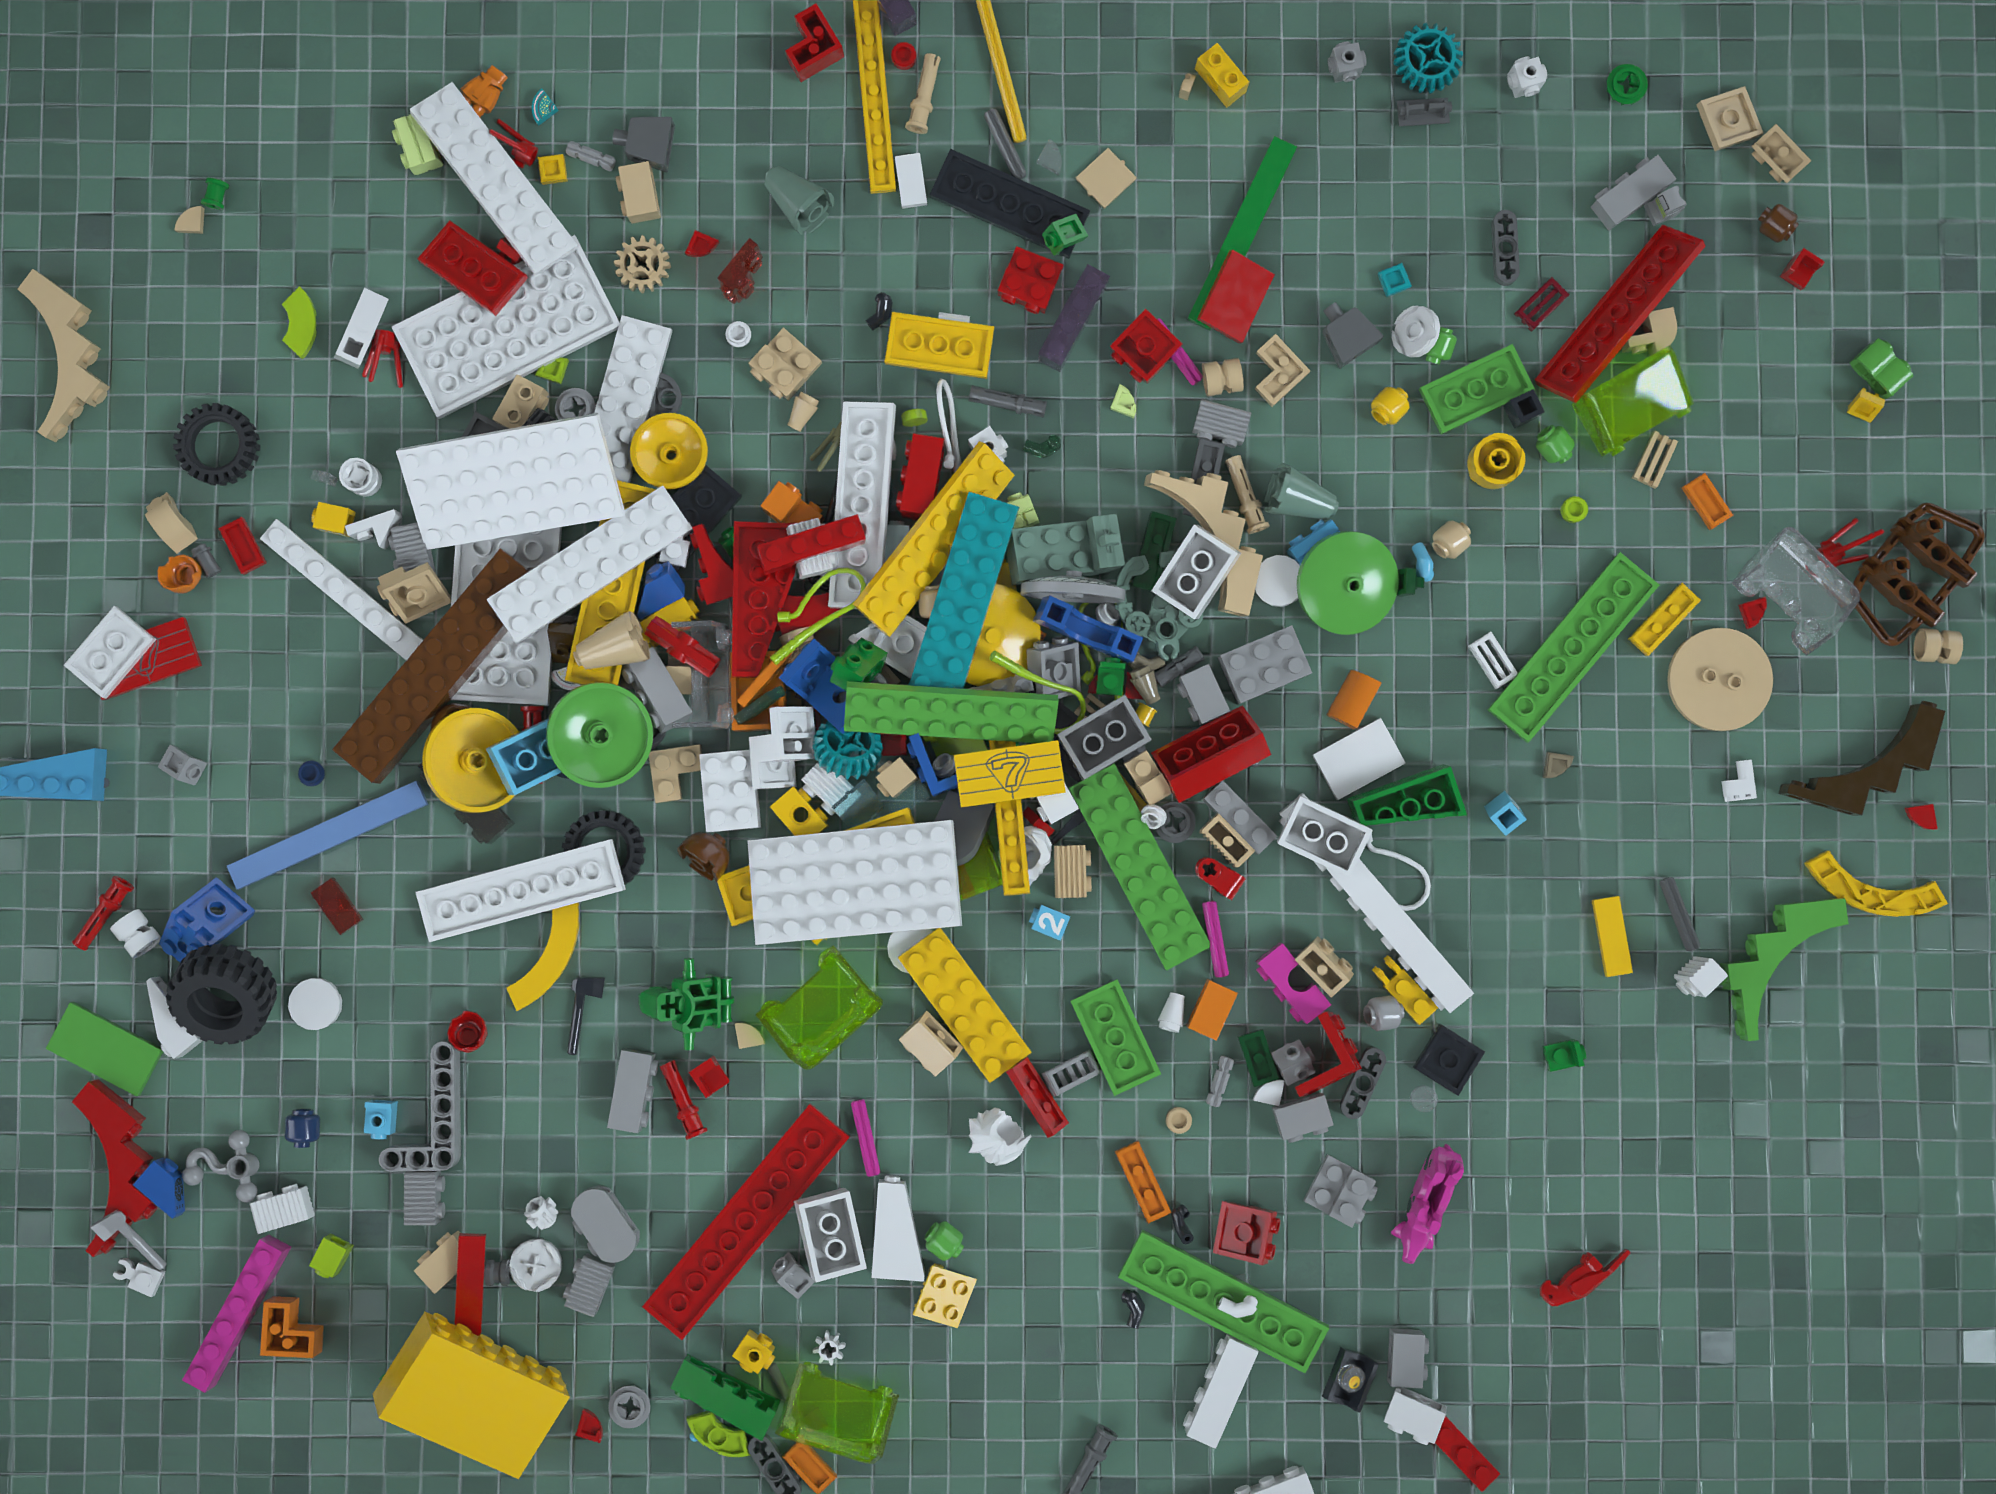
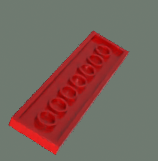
M1662 225L1535 378L1536 384L1554 394L1577 403L1705 248L1704 241Z

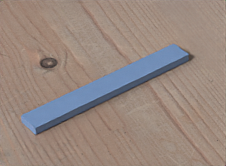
M414 781L227 865L236 889H242L429 804L419 781Z

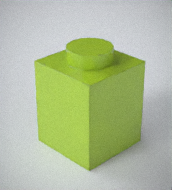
M329 1234L322 1239L309 1266L315 1269L317 1275L324 1278H333L341 1272L354 1245L333 1234Z

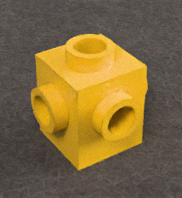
M749 1329L732 1357L740 1361L739 1365L749 1373L754 1371L758 1374L762 1368L767 1370L775 1359V1356L772 1354L775 1346L772 1345L773 1341L763 1333L758 1335Z

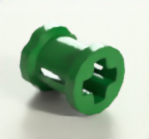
M206 178L207 189L205 197L201 199L200 204L212 209L224 210L222 202L225 191L229 189L230 185L218 179Z

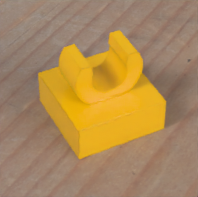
M1862 388L1848 405L1847 413L1871 423L1884 407L1885 399L1880 398L1877 393L1873 395L1866 392V388Z

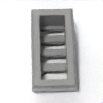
M1087 1050L1041 1073L1049 1092L1055 1097L1100 1074L1101 1071L1091 1050ZM1082 1059H1085V1062L1090 1070V1073L1088 1074L1086 1073L1080 1061ZM1074 1063L1081 1076L1080 1078H1077L1071 1066ZM1064 1068L1066 1069V1072L1071 1080L1070 1083L1067 1082L1062 1072V1069ZM1055 1073H1056V1075H1057V1077H1058V1080H1059V1082H1060V1084H1061V1086H1062V1087H1060V1088L1058 1087V1085H1057V1083H1056V1081H1055V1079H1054V1077H1053V1074H1055Z

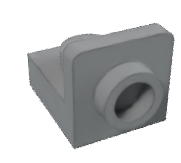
M169 745L158 768L176 780L196 785L207 763L192 757L176 746Z
M790 1252L784 1257L779 1258L771 1269L776 1282L797 1299L815 1283L810 1276V1272L801 1266Z

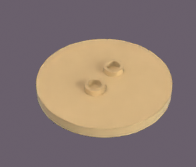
M1713 628L1699 632L1681 644L1670 662L1667 681L1669 693L1675 707L1689 722L1706 730L1728 731L1749 724L1761 714L1772 693L1773 672L1766 653L1751 637L1733 629Z

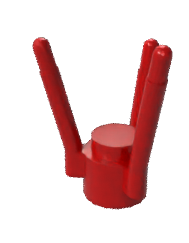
M498 119L497 124L519 141L515 142L492 129L489 130V133L513 147L511 154L515 156V159L512 160L518 167L523 169L525 164L531 166L536 159L538 147H535V143L527 140L509 125Z
M375 330L362 376L367 377L370 369L368 381L373 382L380 354L390 355L391 351H393L397 385L399 388H402L400 343L395 341L396 335L391 331Z
M1855 518L1828 540L1820 543L1821 548L1817 549L1818 557L1825 567L1831 566L1832 569L1839 565L1865 560L1869 557L1868 554L1843 559L1842 557L1846 555L1845 551L1883 534L1884 530L1880 529L1844 546L1839 542L1834 543L1858 523L1859 520Z

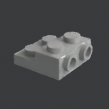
M1060 636L1053 637L1050 644L1048 641L1034 642V647L1027 649L1028 671L1051 682L1074 688L1081 693L1078 642L1068 641V637ZM1035 683L1036 694L1058 695V699L1074 695L1070 692Z
M1327 1154L1303 1201L1353 1228L1355 1223L1359 1225L1363 1220L1366 1211L1362 1208L1367 1200H1373L1378 1187L1374 1186L1376 1180Z

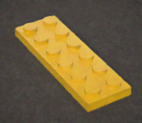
M936 928L898 956L900 962L989 1083L1032 1053L941 928Z

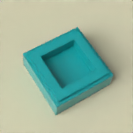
M1403 263L1382 270L1377 274L1386 297L1412 287Z

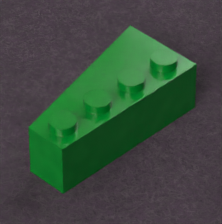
M1445 764L1347 798L1354 821L1365 826L1467 815L1452 768Z
M689 1354L685 1357L671 1385V1389L675 1391L674 1393L678 1397L685 1400L690 1399L702 1409L714 1413L760 1441H763L781 1401Z

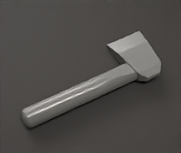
M115 1210L90 1226L104 1242L118 1230L157 1270L165 1268L166 1262L125 1222L126 1216L121 1211Z

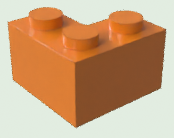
M778 481L760 505L765 514L778 523H800L819 518L820 524L824 521V517L821 515L823 510L811 501L809 504L805 503L801 499L802 494L799 493L800 490L789 482L784 485Z
M273 1296L263 1303L260 1356L314 1358L322 1352L324 1325L298 1324L299 1297Z

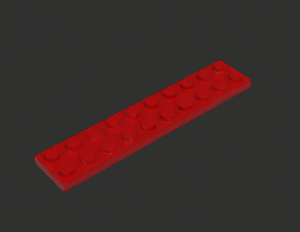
M810 1103L642 1307L679 1339L683 1340L793 1207L794 1201L802 1196L850 1138V1135Z

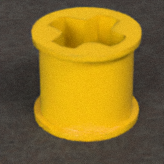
M1139 702L1136 714L1143 726L1149 728V724L1157 711Z

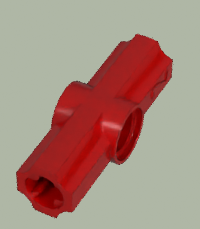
M655 616L646 627L644 634L667 649V653L682 663L689 664L708 678L715 673L722 661L699 645L700 642L682 630H677L658 616Z

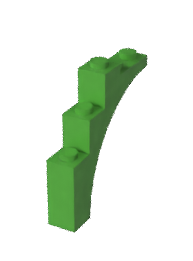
M1845 898L1775 905L1773 922L1777 926L1778 931L1747 934L1748 940L1745 942V949L1747 955L1750 956V960L1720 963V967L1728 975L1720 985H1723V989L1734 990L1731 1002L1737 1013L1735 1031L1741 1040H1759L1758 1017L1762 996L1770 977L1789 952L1810 936L1829 928L1849 924Z

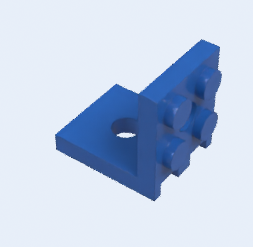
M813 639L802 648L797 658L784 668L779 679L803 697L836 729L844 734L846 700L842 703H837L836 698L839 693L846 691L830 682L833 673L831 665L836 657L818 641Z
M919 733L910 736L911 743L906 745L912 759H918L921 767L916 768L922 784L927 782L932 796L934 797L957 788V775L938 781Z
M216 877L171 912L159 945L166 954L172 955L177 961L181 962L190 951L198 949V947L205 945L212 947L213 944H219L254 915L255 910ZM218 907L223 911V914L216 915L210 911V908Z

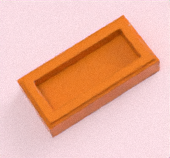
M1703 473L1682 487V490L1709 530H1712L1733 516L1706 473Z
M803 1437L793 1444L782 1456L816 1494H820L837 1478V1474Z

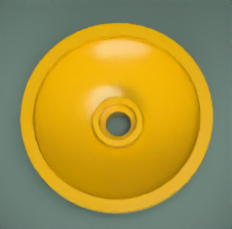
M663 413L649 418L639 426L631 441L630 457L634 469L645 482L657 488L664 486L665 489H676L691 483L700 475L707 461L708 445L703 431L693 420L681 414ZM669 453H676L674 459L670 460L667 458Z

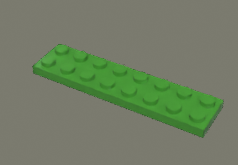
M1621 552L1617 553L1487 710L1526 743L1530 742L1660 584Z
M847 681L844 731L915 735L919 733L920 736L1027 743L1050 742L1054 740L1059 700L1058 695Z
M1113 763L1084 781L1081 780L1068 787L1165 970L1167 971L1208 949L1210 942L1148 825L1141 821L1142 814L1116 765Z
M1141 1230L1118 1274V1278L1303 1373H1306L1329 1330L1328 1324L1144 1230ZM1250 1295L1258 1301L1256 1312L1253 1315L1235 1318L1217 1309L1222 1297L1235 1303H1241L1246 1296Z

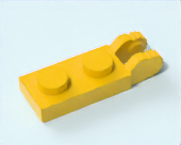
M1387 955L1384 958L1385 964L1396 974L1389 980L1385 973L1377 966L1372 969V972L1384 984L1383 987L1390 995L1395 997L1403 1005L1404 1010L1420 1025L1438 1007L1408 973L1401 969Z

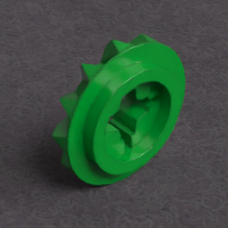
M1632 64L1617 66L1611 71L1606 80V92H1609L1612 101L1616 100L1621 105H1633L1643 98L1648 87L1645 73L1639 67ZM1628 77L1629 85L1633 88H1629L1624 93V86L1620 85V83H1623Z

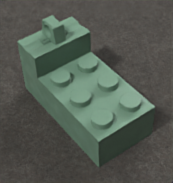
M1117 514L1093 516L1086 521L1013 529L1006 550L1012 585H1020L1023 582L1037 578L1066 575V571H1080L1083 577L1109 574L1125 565Z

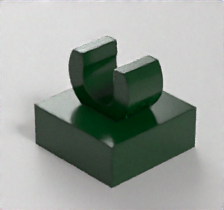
M1404 568L1398 570L1399 585L1397 596L1414 595L1417 588H1424L1425 578L1416 577V569Z

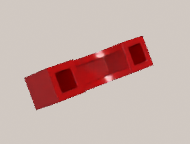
M856 514L757 545V553L764 574L767 575L789 568L818 555L840 552L865 544L866 537L859 516Z

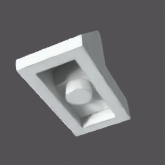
M393 509L346 525L345 528L348 536L358 539V541L372 538V533H375L379 547L386 550L389 546L388 536L392 535L391 528L399 525L402 516L400 512Z

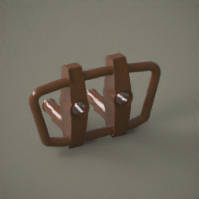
M1922 503L1906 516L1897 520L1890 529L1892 533L1873 556L1867 557L1858 568L1859 573L1849 591L1848 597L1850 602L1878 640L1884 645L1897 646L1901 644L1922 623L1931 628L1936 626L1945 615V612L1939 606L1957 585L1962 588L1968 587L1977 576V572L1970 567V564L1984 543V530L1979 524L1933 503ZM1926 513L1934 515L1928 519H1922L1918 522H1915L1917 519H1919ZM1942 519L1973 534L1974 538L1962 558L1952 551L1948 544L1941 542L1933 536L1934 533L1940 532L1939 529L1943 528ZM1898 541L1924 567L1930 568L1947 579L1946 583L1932 600L1918 589L1915 583L1901 576V574L1907 572V569H1910V561L1906 557L1900 556L1896 559L1882 562ZM1932 549L1936 550L1939 555L1937 561L1931 555ZM1866 580L1892 606L1913 617L1894 636L1887 634L1859 596ZM1900 588L1906 592V600L1901 599L1899 596Z

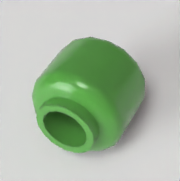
M1440 327L1439 337L1434 347L1424 354L1426 355L1425 361L1440 365L1441 360L1447 361L1451 359L1457 342L1456 336L1452 334L1453 330Z
M1547 426L1537 435L1536 449L1548 463L1559 462L1562 464L1572 457L1575 442L1562 426Z
M942 1221L939 1224L935 1222L924 1237L927 1250L942 1261H946L951 1257L957 1258L964 1248V1245L961 1244L963 1234L946 1221Z

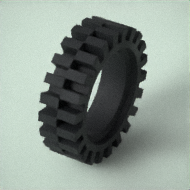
M212 403V406L203 404L201 405L202 409L193 408L191 416L188 414L183 416V419L186 420L185 423H178L177 428L181 429L179 434L174 433V439L178 441L177 444H173V449L178 451L175 457L177 461L182 463L180 465L182 469L187 471V474L214 486L216 484L226 486L227 482L234 484L238 482V477L245 478L247 476L245 474L246 470L252 471L254 466L251 463L253 460L257 462L259 458L255 453L260 451V445L256 441L260 440L259 434L254 431L256 430L254 424L249 422L250 419L225 404L223 406L219 403ZM226 422L237 432L239 438L238 452L232 461L222 467H207L201 463L195 451L197 435L205 426L211 423Z
M593 811L585 816L582 815L576 823L573 822L571 824V829L564 836L566 837L565 843L562 842V848L566 852L580 848L585 836L595 828L606 826L617 830L623 836L627 845L626 860L620 867L624 885L630 883L634 879L633 877L640 872V866L645 860L643 855L646 853V848L643 846L645 841L640 835V829L633 824L634 822L631 819L613 811Z

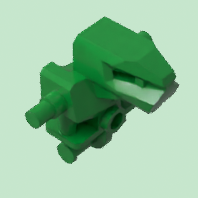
M684 958L683 977L674 978L671 989L663 986L650 987L638 994L640 1010L646 1016L660 1022L672 1020V1028L683 1033L684 1050H694L696 1032L703 1031L705 1026L717 1029L721 1027V1022H732L731 1004L734 1003V996H731L732 977H718L713 974H706L705 978H696L694 958Z

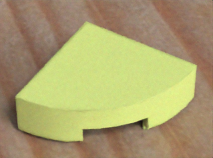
M1119 384L1110 410L1134 418L1136 414L1135 400L1130 391Z

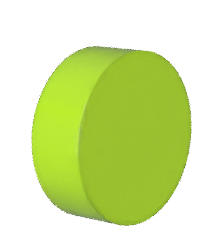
M924 409L907 410L901 415L902 425L905 427L919 426L928 421L927 413Z
M1573 496L1562 503L1560 512L1565 521L1577 523L1587 516L1588 505L1581 497Z

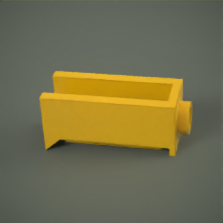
M683 597L640 622L643 633H641L643 640H647L649 648L659 645L644 634L646 627L655 616L662 618L679 631L693 624V619L700 620L696 615L700 610L692 598L687 600Z

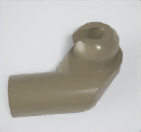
M1137 652L1133 662H1128V665L1133 670L1144 665H1149L1150 669H1154V671L1166 666L1165 661L1159 655L1147 659L1141 656L1139 652Z

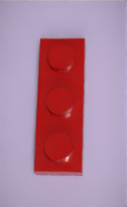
M1028 1057L1006 1071L1047 1138L1055 1135L1069 1124Z
M1445 1415L1435 1443L1475 1486L1483 1492L1500 1475V1472Z

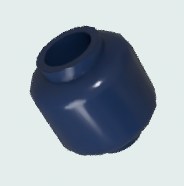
M313 1109L292 1110V1114L285 1118V1139L288 1142L294 1143L295 1148L310 1147V1142H315L319 1139L320 1116L314 1114Z

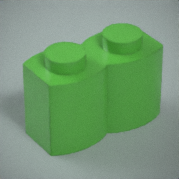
M1879 338L1869 343L1849 362L1855 372L1866 380L1871 389L1879 394V397L1882 399L1892 397L1914 376L1910 365L1905 360L1895 356L1891 344Z

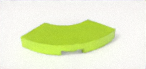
M299 286L282 303L289 318L288 331L282 341L301 359H304L311 350L316 338L317 315L310 297Z
M710 1411L687 1416L686 1420L691 1432L703 1446L705 1445L709 1449L718 1452V1454L727 1457L750 1456L745 1431L724 1425Z

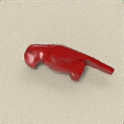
M1624 1249L1604 1268L1591 1253L1583 1254L1580 1264L1568 1270L1558 1284H1551L1550 1280H1545L1541 1284L1540 1295L1542 1299L1550 1306H1559L1588 1296L1630 1255V1251Z

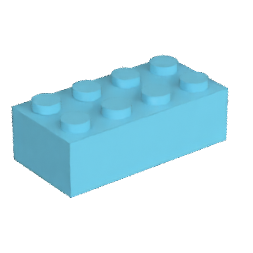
M549 718L486 748L508 795H516L561 773L553 762L547 747L546 729Z

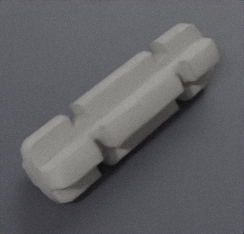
M570 141L566 147L568 156L578 157L581 161L597 167L601 166L602 169L612 171L615 166L616 160L613 156L603 155L602 152L584 145L581 147L579 143Z
M1220 1057L1218 1062L1219 1069H1216L1210 1087L1212 1091L1208 1093L1206 1099L1208 1105L1220 1106L1222 1101L1221 1094L1225 1092L1230 1076L1229 1070H1232L1234 1064L1232 1058Z

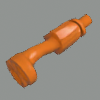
M491 65L486 73L481 72L480 75L467 82L460 90L463 97L472 105L473 110L481 117L484 113H491L500 92L503 91L502 85L508 77Z

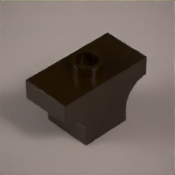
M561 615L553 620V623H549L547 633L552 662L568 664L578 617Z

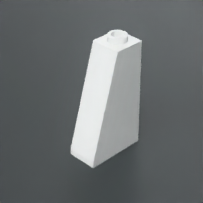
M886 1175L884 1179H879L872 1278L924 1281L925 1268L906 1181H900L899 1176Z

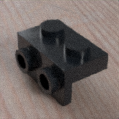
M1340 1347L1322 1397L1328 1401L1348 1406L1360 1413L1366 1402L1367 1394L1376 1376L1379 1364L1365 1354ZM1357 1376L1360 1379V1384L1357 1388L1352 1389L1349 1386V1381L1352 1377Z

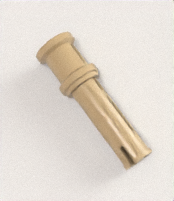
M925 54L916 98L910 103L912 110L905 128L913 133L926 134L928 132L927 120L929 113L933 110L931 97L941 60L935 54Z
M1237 455L1227 459L1225 463L1242 505L1240 506V513L1244 514L1248 534L1268 528L1270 525L1268 522H1265L1261 511L1262 503L1255 498L1241 456Z

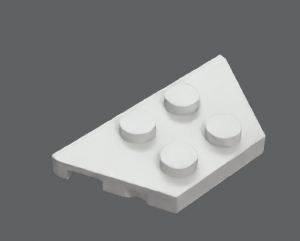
M906 615L890 637L882 633L873 623H870L867 628L857 634H852L848 640L855 644L862 637L872 642L877 647L888 652L885 660L887 665L911 679L927 627Z

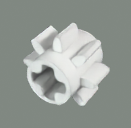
M542 1196L532 1199L527 1204L526 1212L524 1213L528 1218L526 1222L533 1229L538 1226L543 1230L552 1226L556 1221V1214H558L554 1201L550 1197L544 1200Z
M826 1330L823 1339L818 1336L816 1337L815 1341L820 1346L815 1347L813 1353H819V1363L827 1360L830 1365H833L835 1357L843 1358V1353L839 1349L845 1348L846 1343L839 1342L840 1333L833 1336ZM826 1343H830V1346L834 1347L832 1353H829L828 1349H823Z

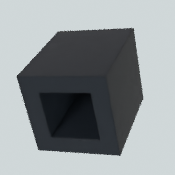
M1534 389L1509 400L1503 406L1514 429L1537 419L1545 412Z

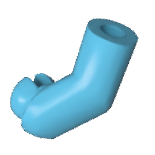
M1422 542L1416 543L1412 546V551L1417 559L1416 575L1417 577L1425 578V582L1431 581L1434 577L1433 561Z

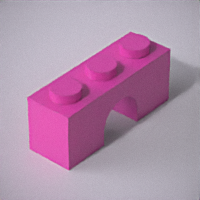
M1279 942L1255 961L1259 966L1256 971L1265 982L1269 979L1273 983L1275 988L1272 991L1281 1002L1284 1000L1288 1002L1292 1007L1288 1011L1297 1022L1302 1020L1303 1023L1308 1024L1331 1006L1326 997L1313 983L1300 991L1293 990L1290 987L1288 975L1298 963L1283 943Z

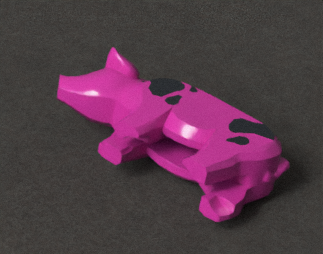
M1445 1144L1444 1147L1438 1146L1428 1154L1407 1205L1406 1214L1408 1221L1399 1223L1391 1231L1392 1235L1401 1239L1403 1246L1402 1261L1405 1263L1414 1264L1424 1248H1433V1235L1438 1233L1443 1213L1450 1202L1454 1187L1463 1176L1464 1164L1462 1157L1459 1153L1454 1152L1448 1144Z

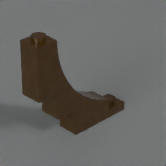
M1921 701V704L1910 705L1906 719L1891 743L1874 759L1861 767L1837 776L1809 778L1808 786L1806 783L1791 780V783L1781 784L1778 794L1851 816H1862L1870 789L1885 794L1896 793L1903 767L1918 772L1929 771L1946 711L1938 709L1937 704L1928 701Z

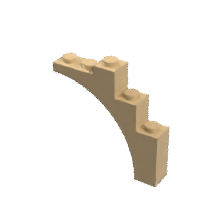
M32 269L18 290L35 305L45 319L55 343L58 361V379L55 396L48 415L37 432L45 438L57 442L58 439L66 435L68 426L73 419L81 415L85 403L96 407L97 404L104 401L110 386L86 370L89 365H92L97 360L98 352L101 350V348L77 332L79 327L87 323L92 310L47 277Z
M1155 470V473L1146 475L1144 486L1156 489L1179 502L1195 517L1202 528L1241 553L1220 586L1218 611L1240 617L1249 616L1263 555L1256 554V549L1241 546L1239 549L1246 519L1238 517L1239 513L1235 511L1224 510L1222 513L1228 482L1222 481L1221 476L1206 473V476L1197 478L1196 484H1194V479L1180 477L1179 480L1170 477V473Z

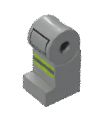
M1674 186L1657 195V198L1645 204L1644 208L1652 225L1656 226L1676 217L1685 208L1687 203L1680 197L1679 186Z

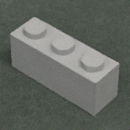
M1659 155L1651 160L1646 157L1635 166L1637 170L1629 175L1626 172L1615 181L1617 185L1609 190L1606 187L1594 196L1596 201L1591 206V209L1608 231L1668 188L1677 179Z
M654 647L649 648L650 659L644 662L624 664L622 675L625 681L633 686L636 691L635 696L647 709L652 726L657 728L660 734L688 721L692 711Z
M1223 780L1216 784L1202 798L1203 802L1215 814H1220L1255 850V855H1259L1277 837Z
M628 1048L621 1050L607 1128L639 1133L642 1131V1127H647L649 1112H645L647 1101L651 1102L654 1092V1086H650L652 1076L657 1074L659 1061L655 1060L656 1053Z

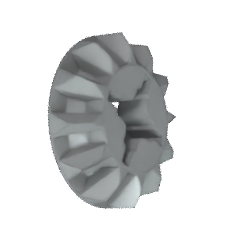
M571 388L564 391L558 397L555 404V413L558 420L577 417L573 412H569L573 408V399H575L579 406L584 407L579 410L578 416L594 414L596 409V403L591 394L580 388Z
M635 1385L623 1386L615 1391L610 1398L608 1407L610 1417L617 1425L623 1428L638 1427L649 1416L651 1411L650 1398L646 1395L645 1390ZM633 1397V1405L637 1406L638 1409H633L628 1417L627 1407L621 1404L627 1403Z

